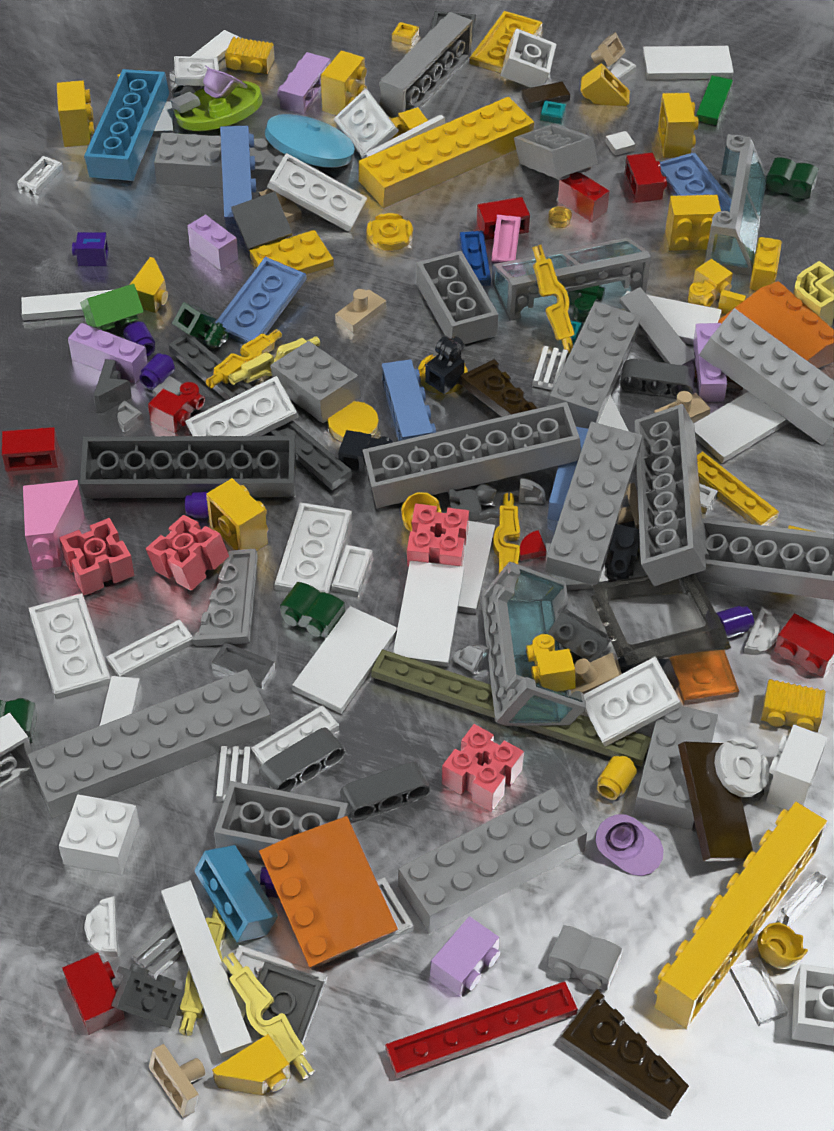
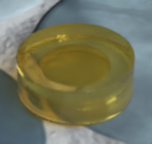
M558 206L549 211L548 222L553 227L565 228L571 224L572 212L568 208Z

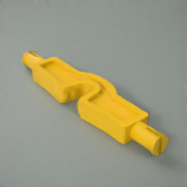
M541 244L532 247L536 259L533 268L537 277L539 293L542 297L556 296L557 303L546 308V315L551 323L556 340H561L564 350H568V353H570L573 348L571 336L574 335V330L568 314L569 297L564 286L558 282L550 258L546 259Z
M275 329L269 335L262 333L255 339L242 345L240 350L241 356L231 353L225 360L214 367L213 375L206 379L207 386L214 388L221 381L226 384L229 383V375L240 371L242 364L253 360L265 352H271L275 347V342L282 338V333Z
M508 493L503 495V505L499 508V526L496 528L493 537V550L499 559V573L509 561L515 564L519 562L520 546L506 543L517 541L520 538L518 506H514V495L510 493L509 501Z

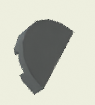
M177 85L171 93L174 99L187 92L195 93L202 86Z

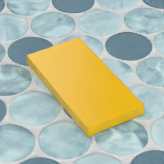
M504 11L469 57V64L501 73L507 47L516 28L537 36L542 29L543 22Z

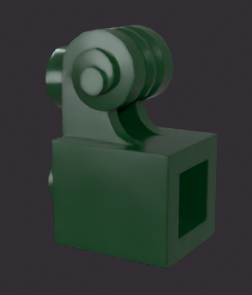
M598 285L568 292L569 305L574 306L573 318L576 321H586L594 302L603 301L605 287Z
M186 302L182 303L172 324L188 335L206 340V344L209 346L221 347L222 343H225L229 336L222 323H215V317L200 307Z

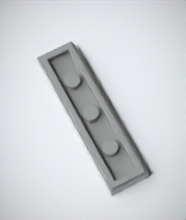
M641 287L620 297L619 303L627 312L642 316L639 329L665 363L688 366L695 362V356Z

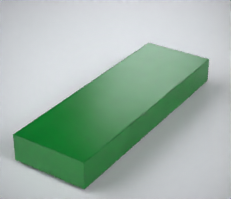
M711 76L696 114L699 122L712 125L718 124L732 87V79Z

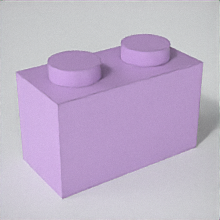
M204 215L187 225L190 247L219 270L238 260L237 238L210 217Z
M469 916L431 960L430 976L461 997L467 989L472 990L477 985L483 969L486 966L491 967L500 955L498 950L500 937Z

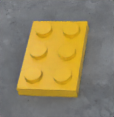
M315 230L249 250L250 258L256 268L265 257L306 273V275L334 266L333 257Z

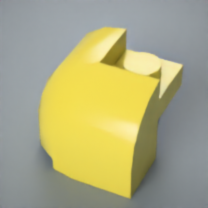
M818 261L797 276L793 294L824 322L832 326L834 319V271Z

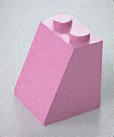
M78 480L23 486L25 538L33 570L61 567L64 558L59 537L79 530L85 519Z

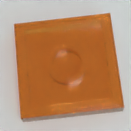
M723 646L669 654L668 659L680 682L677 688L683 706L738 697L739 688Z

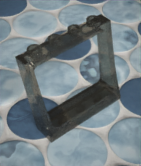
M695 574L656 586L652 584L648 575L592 585L595 595L591 596L595 609L617 657L623 656L627 665L646 662L653 657L662 659L690 653L731 649L724 626ZM686 594L704 625L700 628L637 644H628L609 602L612 600L654 595Z

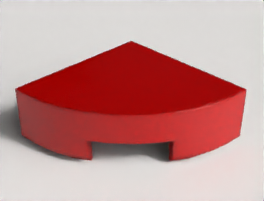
M539 530L533 531L523 538L520 544V561L546 556V548Z

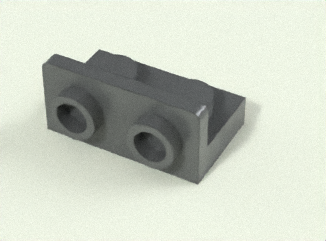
M566 608L561 611L548 632V635H551L555 641L580 657L587 659L589 662L599 659L612 640V637Z
M131 964L130 969L119 966L117 972L124 976L111 1006L171 1029L185 991L174 987L175 980L158 974L156 980L147 977L150 970Z

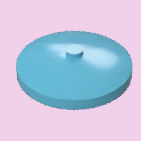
M281 114L273 116L268 120L265 129V137L273 147L283 154L287 153L311 165L322 167L344 166L351 161L355 149L350 138L337 128L320 120L302 115Z

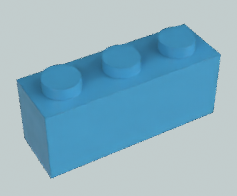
M236 845L206 850L194 871L236 942L267 936L279 915Z

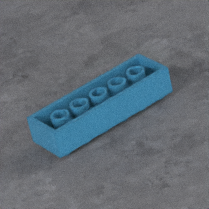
M122 70L84 155L90 178L134 180L170 94L165 72Z

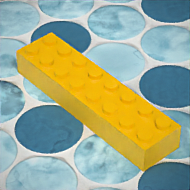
M508 96L359 160L358 181L383 208H386L516 150L514 137L534 131V121Z
M796 801L789 811L785 808L781 811L775 822L776 828L773 832L769 829L766 831L759 843L761 848L757 853L754 851L750 852L743 864L745 869L741 874L736 872L731 877L726 887L728 889L724 897L719 894L710 907L711 914L707 919L704 917L700 918L692 933L695 934L690 942L685 939L681 943L675 954L677 959L672 965L666 963L658 975L660 982L654 991L657 995L655 1008L685 1029L695 1019L818 850L827 820Z

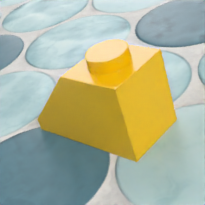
M602 63L581 77V93L594 104L629 105L630 90Z
M149 257L130 285L135 284L142 308L156 313L161 305L166 303L168 291H166L165 279L155 258Z
M269 1034L212 1069L214 1083L218 1088L257 1095L278 1091L291 1078L290 1064Z

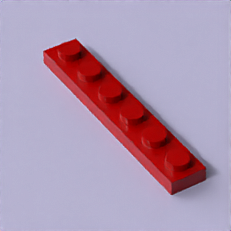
M564 981L385 1044V1050L396 1078H400L577 1015L578 1008Z

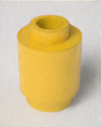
M613 756L597 780L598 785L596 788L603 797L609 800H616L625 793L637 774L633 761L626 756Z

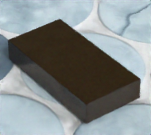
M563 81L523 89L521 94L529 109L542 107L545 101L557 103L570 101V93Z

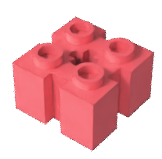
M415 504L412 532L410 531L407 546V566L409 567L410 561L462 566L464 545H466L469 529V510L447 508V513L437 512V506Z
M182 515L168 528L170 533L166 537L160 535L145 548L156 572L169 579L174 577L178 584L191 591L206 578V570H215L229 557L220 533L207 526L201 529L197 521L185 515Z
M110 518L90 525V531L84 534L77 530L59 537L63 558L71 573L74 572L75 581L84 596L104 588L103 582L110 579L115 584L135 576L131 554L123 540H119L118 531Z
M473 724L461 740V751L454 749L442 765V785L460 795L465 790L472 794V802L492 812L504 796L505 784L511 786L521 773L524 751L505 740L500 745L493 742L494 734Z

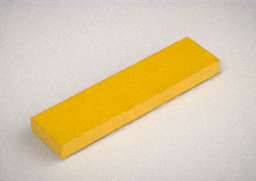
M703 451L697 455L699 483L717 490V497L749 523L767 526L778 518L779 511L716 461Z

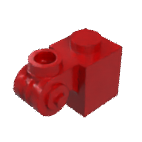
M193 382L181 384L179 396L163 388L148 403L150 422L176 433L182 426L186 425L185 421L190 419V414L195 409L200 410L203 407L205 396L199 393L198 385Z

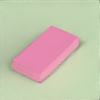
M497 215L492 263L516 260L521 217Z

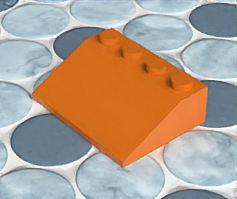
M779 281L760 288L735 307L736 310L816 368L834 362V329ZM732 310L718 320V323L722 324Z
M348 816L290 836L259 850L309 968L312 970L398 931Z

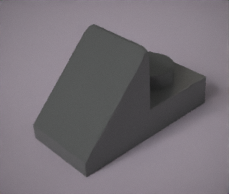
M105 359L93 395L96 413L102 414L132 397L130 382L120 379L121 374L120 371H117L115 360Z

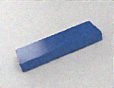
M483 231L460 232L461 251L481 285L491 286V275Z

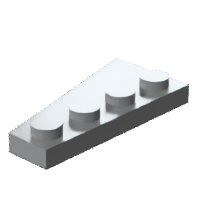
M256 549L230 550L228 552L229 557L225 560L218 576L219 583L217 588L212 591L209 598L210 605L208 610L203 613L200 620L201 627L199 632H196L194 635L193 643L195 647L223 645L225 642L229 644L250 643L258 559Z

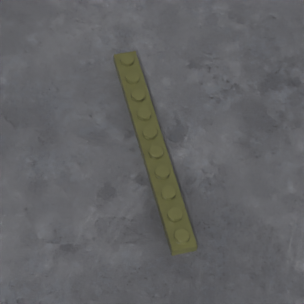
M383 649L371 670V677L495 718L490 684ZM530 698L510 721H555L554 705ZM579 715L571 725L520 726L610 757L626 756L633 761L634 765L640 767L643 766L651 742V737L632 732L605 747L590 718L584 715Z

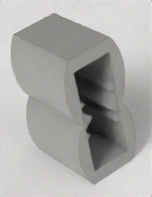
M563 925L550 953L548 967L559 977L579 979L585 987L591 990H608L621 960L622 948L605 939L592 937L580 929Z

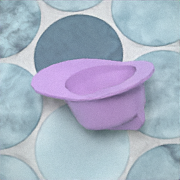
M207 67L203 80L205 85L204 91L213 98H226L236 87L247 88V85L239 79Z
M626 814L610 816L600 824L596 831L595 841L598 850L622 870L632 875L643 876L650 874L659 867L663 860L664 849L661 840L655 833L631 816Z

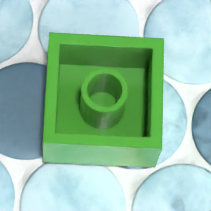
M135 284L89 297L80 302L87 325L102 331L116 327L114 323L118 321L120 325H124L138 320V314L144 312Z

